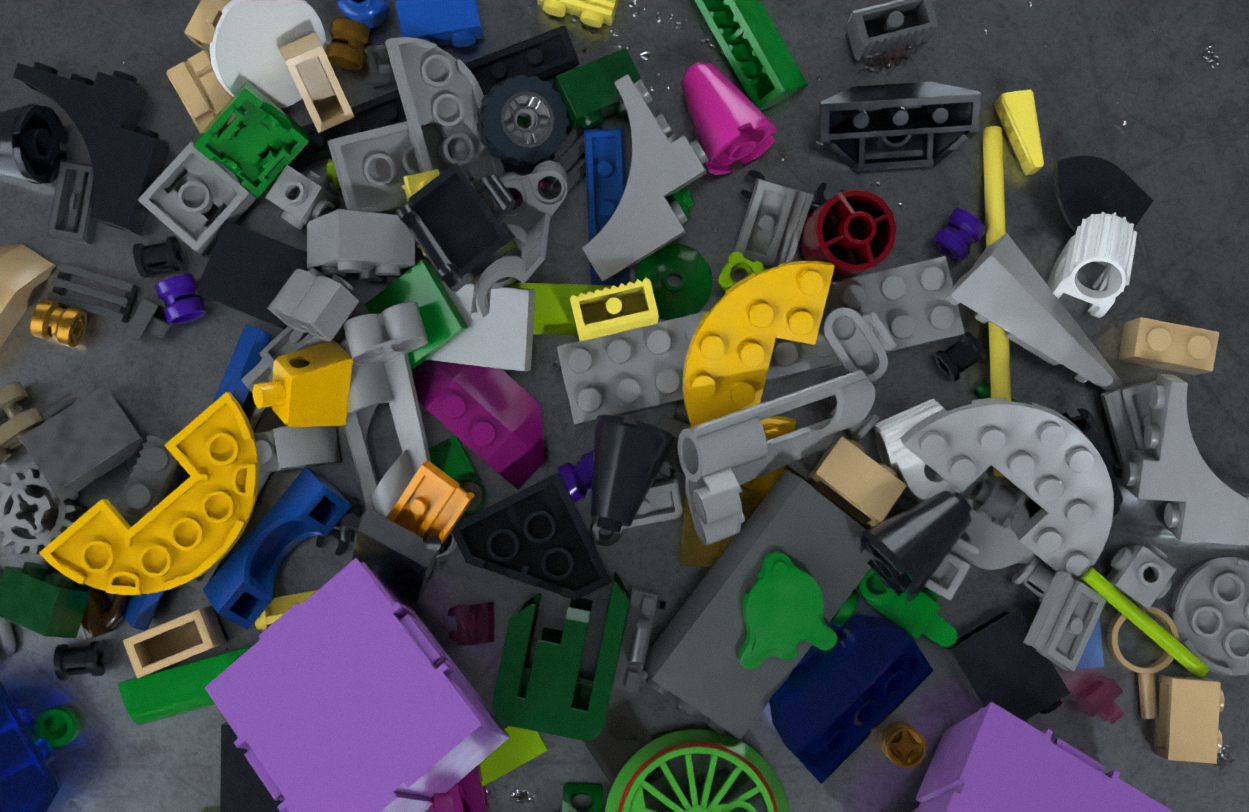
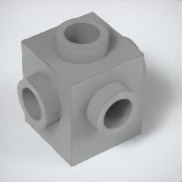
M289 165L285 166L265 197L284 210L280 216L281 218L300 230L304 224L307 225V222L333 212L334 206L339 200L338 197L327 191L331 183L311 170L307 176H304Z
M1148 543L1145 547L1129 545L1127 548L1123 547L1113 557L1111 561L1113 569L1106 579L1138 607L1149 609L1156 599H1161L1172 586L1170 578L1176 569L1165 562L1168 556L1155 546Z

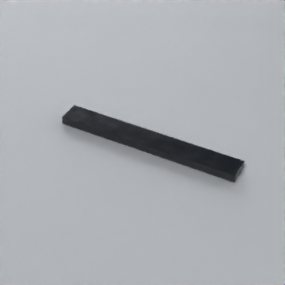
M565 25L465 63L478 81L483 95L488 94L492 87L510 77L514 78L517 75L530 77L533 75L541 80L580 65ZM399 90L351 107L354 118L318 133L314 123L302 126L310 134V140L290 162L289 166L301 173L328 162V159H332L327 142L331 139L406 122L407 119Z

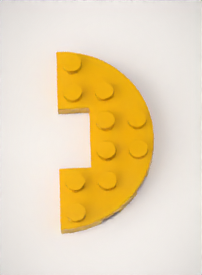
M794 261L779 264L777 267L767 269L758 274L753 273L728 289L726 294L714 305L710 312H706L690 341L683 370L684 405L691 427L760 404L776 338L812 345L816 344L835 267L834 264L822 261ZM778 415L760 421L767 441L793 432L796 426L793 418ZM785 466L746 482L742 486L767 495L784 473Z
M225 392L164 445L190 477L131 527L108 499H101L41 550L39 554L60 573L73 581L106 591V593L118 595H142L176 588L196 579L214 567L229 553L245 530L254 509L259 486L260 464L255 436L246 414L232 393Z

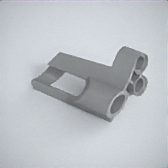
M544 161L539 163L531 174L524 176L515 172H506L499 176V179L506 188H516L522 194L515 201L512 210L502 220V223H506L514 234V241L518 245L517 248L521 251L514 256H503L497 259L485 271L475 277L471 319L483 318L489 314L491 289L505 287L516 280L521 281L523 285L545 260L550 217L559 208L567 195V174L559 163ZM546 176L555 177L560 181V185L550 191L544 190L538 183ZM492 198L494 209H496L499 206Z
M416 302L397 304L385 309L380 314H365L345 321L343 327L347 340L339 344L353 360L346 425H344L367 512L369 513L370 510H373L385 518L388 517L420 466L427 460L431 462L408 357L409 352L428 343L418 303ZM389 403L403 453L378 483L366 438L375 408L378 404Z

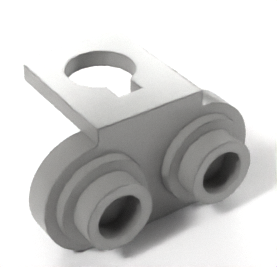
M838 308L831 311L823 322V335L848 373L862 369L871 382L878 380L884 375L888 366V357L885 350H892L897 344L874 311L860 315L851 308Z

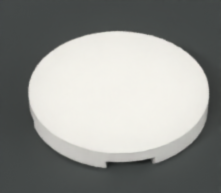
M231 0L221 11L223 14L217 23L213 42H210L211 64L220 84L230 95L234 96L248 81L280 109L300 101L302 97L279 51V47L315 32L325 50L327 46L325 31L317 13L305 0Z

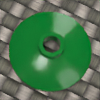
M669 243L641 260L635 275V282L637 279L643 282L645 277L651 281L659 318L663 320L697 314L707 303L712 291L713 279L707 261L698 251L684 244ZM672 273L680 275L682 283L677 287L670 286L667 283L668 275Z

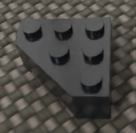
M556 473L457 522L451 530L467 564L560 594L573 600H577L612 583V578L560 473Z

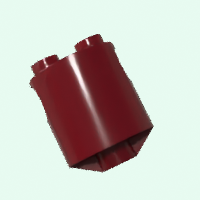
M852 189L840 192L808 215L800 237L803 257L806 261H822L834 264L832 278L837 279L854 276L869 270L886 259L895 244L897 227L893 212L883 199L870 191Z

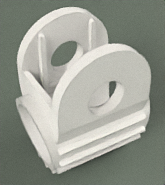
M1102 211L1101 214H1091L1090 217L1082 219L1081 226H1077L1076 234L1069 239L1051 271L1047 285L1053 294L1059 299L1063 293L1088 302L1090 306L1087 312L1097 318L1103 317L1114 304L1116 296L1124 292L1125 285L1130 283L1137 232L1133 230L1134 224L1127 222L1126 217L1116 216L1115 212L1113 214H1105ZM1090 262L1106 266L1092 285V288L1095 290L1085 287L1077 279L1079 269Z
M930 399L874 425L875 440L881 463L892 468L898 474V479L907 485L902 493L910 499L919 502L942 491H948L951 494L954 492L960 493L937 472L931 481L927 479L924 473L926 463L906 448L900 439L913 426L944 409L935 399Z

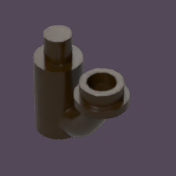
M76 582V586L91 591L80 624L85 640L112 632L113 627L118 624L124 615L129 595L114 594L109 608L106 609L100 589Z

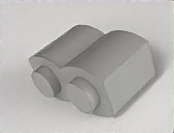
M310 268L308 271L296 269L268 309L293 329L310 333L325 341H332L359 303V300L351 294L354 288L337 275H333L330 279L314 268Z

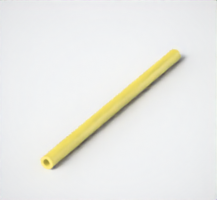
M998 126L982 129L985 227L987 230L986 248L1006 234L1002 128ZM988 321L991 398H1006L1007 401H1011L1009 339L1006 337L1007 331ZM993 467V476H997L998 478H1006L996 468Z

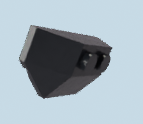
M936 82L853 86L820 102V141L856 171L934 167L954 152L968 138L971 139L979 133L982 94L980 91Z

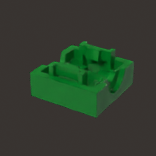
M247 81L197 136L193 147L210 161L216 160L226 166L238 178L240 185L258 198L279 176L285 166L289 165L309 143L310 134ZM234 114L236 117L222 132L219 131ZM268 144L276 151L281 146L277 154L270 150L266 158L260 156V154L265 152Z

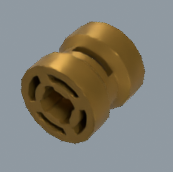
M332 19L330 27L332 41L325 49L330 63L347 69H362L364 61L362 47L368 42L370 28L350 19Z
M43 299L34 310L30 326L31 334L45 340L53 337L61 345L75 347L84 335L87 325V313L85 310L75 307L61 308L58 302Z
M903 722L891 723L881 733V749L885 756L898 767L905 769L914 768L921 764L926 757V740L920 732L909 724Z

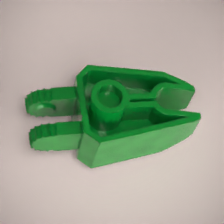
M857 585L856 588H857V590L859 591V593L861 594V592H860V590H859V586ZM924 587L921 593L910 602L906 600L907 592H904L887 605L872 604L861 594L868 606L891 622L887 629L905 642L910 637L917 640L920 635H923L932 643H936V646L949 648L958 639L957 629H954L953 626L949 625L948 621L937 614L941 608L936 603L939 596L927 587Z

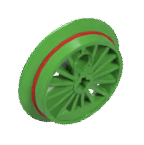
M700 729L669 733L639 749L617 775L610 789L605 812H661L645 807L644 789L673 812H730L737 807H742L747 812H757L751 804L745 801L758 793L765 806L766 811L763 812H790L788 800L778 776L759 753L730 735H721L716 731ZM691 754L710 755L700 798H698ZM678 756H684L690 800L686 798L666 761ZM718 758L735 765L711 801H708ZM658 766L679 800L680 806L645 780ZM741 771L755 785L730 801L720 802Z

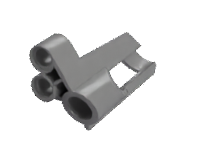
M862 369L681 431L678 439V456L682 470L686 475L685 491L693 524L704 546L740 533L741 523L745 522L739 493L742 492L740 485L829 447L836 432L853 427L864 420L872 409L876 389ZM835 395L837 409L833 418L767 441L760 422L761 420Z

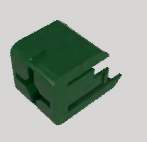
M616 571L593 681L578 677L593 600L583 598L571 599L570 607L567 608L563 630L543 627L541 640H537L531 669L527 668L542 594H536L516 608L508 622L492 701L493 714L500 723L581 741H590L602 732L629 606V591Z

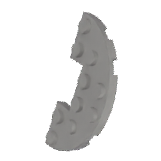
M1006 398L971 400L970 405L958 407L947 411L946 408L940 410L913 426L900 438L906 448L961 493L992 465L1040 505L1042 509L1015 534L1022 544L1055 571L1068 572L1072 575L1073 579L1081 581L1080 576L1088 572L1090 566L1093 567L1106 544L1112 525L1114 512L1112 483L1107 467L1092 442L1074 423L1063 415L1033 402L1030 404L1007 401Z

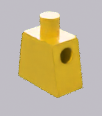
M335 340L278 356L273 364L272 382L259 383L253 386L254 403L259 409L271 407L284 424L290 427L346 425L353 363L352 357Z

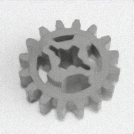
M27 469L25 476L22 473L11 474L13 484L0 482V490L3 492L0 497V533L6 535L1 544L3 546L16 544L15 553L24 554L30 550L32 555H40L39 552L76 521L72 518V513L81 511L82 508L79 505H72L70 497L61 501L38 469ZM34 485L42 486L52 494L42 495L40 489H35ZM35 505H37L38 508H39V511H37V512L34 514V519H33L31 513H33V512L36 510V506H35ZM19 529H28L30 535H35L37 539L25 536Z

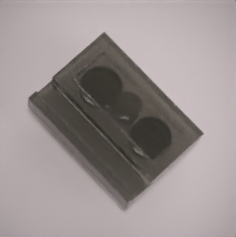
M627 700L607 713L602 732L596 738L584 741L612 786L627 761L639 749L653 741V739ZM659 766L645 778L650 784L664 776Z

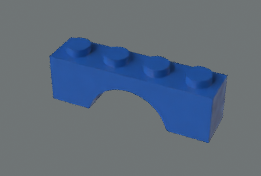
M307 466L203 588L204 593L218 614L246 630L251 627L274 599V580L281 563L288 553L306 538L316 535L327 536L352 506L332 483Z

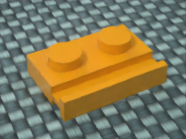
M427 460L420 466L387 519L422 537L423 543L428 537L437 536L443 544L475 495L472 492L467 493L460 488V484Z

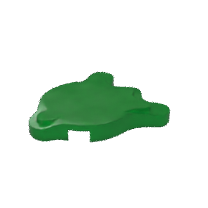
M774 551L767 554L762 561L761 570L755 576L758 580L752 586L749 594L744 593L742 600V617L746 625V637L738 652V660L746 669L757 668L770 656H776L786 661L793 660L797 656L798 643L803 640L808 641L823 651L830 650L837 642L836 633L824 621V600L821 588L816 580L793 565L789 557L784 553Z

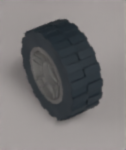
M517 75L495 85L488 94L484 95L481 100L482 105L477 110L478 123L476 126L477 131L481 135L480 140L483 146L485 145L488 148L490 155L496 156L504 164L510 163L515 167H522L545 161L550 158L551 154L557 153L561 148L560 144L565 141L567 136L566 129L569 127V119H567L566 112L568 110L566 104H563L561 100V94L555 91L549 82H543L539 80V77L533 75L530 77ZM518 116L522 118L526 116L528 118L524 128L518 125Z

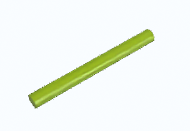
M1090 566L1088 572L1080 576L1086 584L1196 678H1203L1208 673L1209 667L1092 566Z

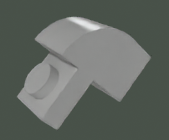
M285 426L254 434L258 448L259 474L341 462L335 426Z

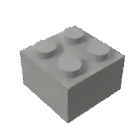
M337 209L307 222V270L314 268L321 271L327 278H332L333 275L344 278L346 273L359 274V280L381 281L383 276H398L401 269L415 265V238L397 215Z

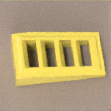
M1029 89L1002 93L993 102L994 108L1025 176L1034 175L1043 167L1044 159L1033 91Z

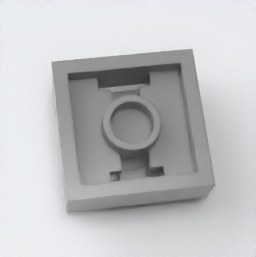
M190 142L140 196L138 201L195 252L205 256L216 244L225 220L235 223L256 198L215 161H210L194 148V143ZM188 172V174L185 176V179L180 183V185L169 193V191L177 184V182ZM214 203L218 210L215 215L207 219L203 214L208 212ZM226 204L227 207L222 210V207ZM210 221H212L211 225L209 227H206V225Z

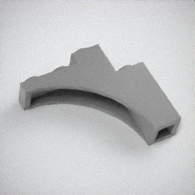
M629 74L614 82L623 99L631 127L632 162L629 178L620 203L610 220L589 243L581 247L602 282L611 280L687 233L682 225L688 221L687 216L677 200L669 203L666 198L705 175L707 172L702 164L709 161L697 140L689 143L685 135L670 144L668 138L674 135L673 131L662 114L656 118L653 116L647 106L649 102L653 101V98L642 80L640 79L633 83Z
M1158 374L1156 385L1151 387L1149 395L1152 416L1151 423L1147 424L1144 430V445L1147 451H1130L1129 462L1124 464L1122 471V480L1125 488L1137 499L1171 501L1165 507L1164 522L1167 530L1180 541L1249 545V494L1224 484L1211 471L1202 458L1194 442L1188 420V382L1172 374Z

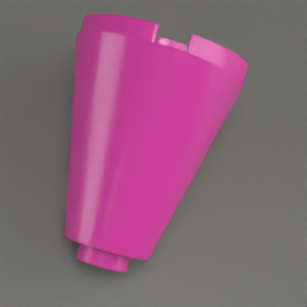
M699 62L690 66L685 71L681 87L697 141L709 161L704 163L709 173L722 175L733 172L730 165L741 161L742 165L746 166L764 154L775 141L772 132L777 133V129L772 121L714 64Z

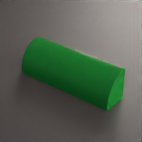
M695 0L749 99L760 111L790 98L808 86L761 0Z
M253 645L118 683L120 694L129 716L136 724L144 725L216 705L204 687Z

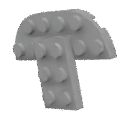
M399 37L385 41L407 121L327 141L347 210L378 213L404 206L408 202L405 190L401 188L402 185H405L404 176L438 169L439 174H441L456 162L459 165L464 164L475 178L473 182L489 175H497L499 177L505 173L502 162L496 156L493 157L488 153L489 150L485 145L483 146L480 140V132L477 131V110L481 107V100L484 97L478 81L459 58H454L448 52L437 47L435 43L418 38ZM486 189L482 192V195L494 211L492 196Z

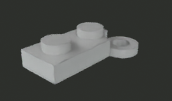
M676 475L672 476V478L665 477L654 480L630 527L622 526L620 532L613 531L609 535H602L599 533L600 527L596 526L598 519H595L590 526L593 541L601 546H610L619 541L622 529L684 517Z

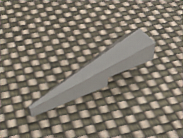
M1008 233L984 250L971 270L959 278L945 299L955 306L962 303L975 311V319L980 322L986 323L991 321L1005 329L1008 339L1051 365L1062 364L1074 371V378L1079 382L1090 381L1102 388L1104 393L1124 387L1120 378L1059 299L1053 294L1052 290Z

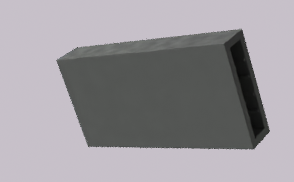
M786 469L743 525L740 533L734 537L647 652L643 669L649 676L645 681L663 696L668 691L676 695L677 699L675 702L689 714L695 716L698 711L706 716L704 721L719 734L724 735L728 731L741 740L812 646L806 640L800 641L797 646V656L790 661L770 656L754 669H746L740 664L738 652L746 637V625L742 617V600L744 593L749 594L752 586L758 580L755 576L761 570L764 557L770 552H782L789 557L793 565L816 580L821 588L824 600L823 618L828 625L870 569L867 563L872 559L871 554L867 548L860 553L855 541L866 529L806 481Z

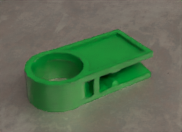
M454 435L429 448L432 464L459 484L470 481L476 483L481 488L482 499L479 506L475 510L464 511L462 515L471 516L484 509L488 499L486 486L482 483L460 439Z

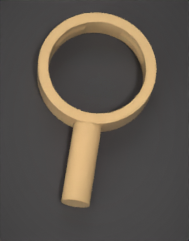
M1152 606L1149 609L1141 608L1144 612H1149L1159 618L1166 631L1179 641L1177 627L1164 611ZM1118 612L1111 620L1106 637L1109 652L1119 665L1137 672L1141 718L1156 719L1158 718L1154 673L1166 668L1174 658L1164 651L1157 661L1146 666H1136L1127 661L1118 646V632L1127 618Z

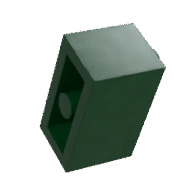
M626 47L555 77L552 88L561 94V100L563 104H566L570 132L581 127L584 130H591L601 125L605 121V117L616 112L619 116L628 114L614 82L629 74L633 83L640 80L641 77Z
M24 562L23 568L5 566L0 580V617L45 637L76 638L91 591L76 586L75 581L63 574H47L49 568L40 564Z

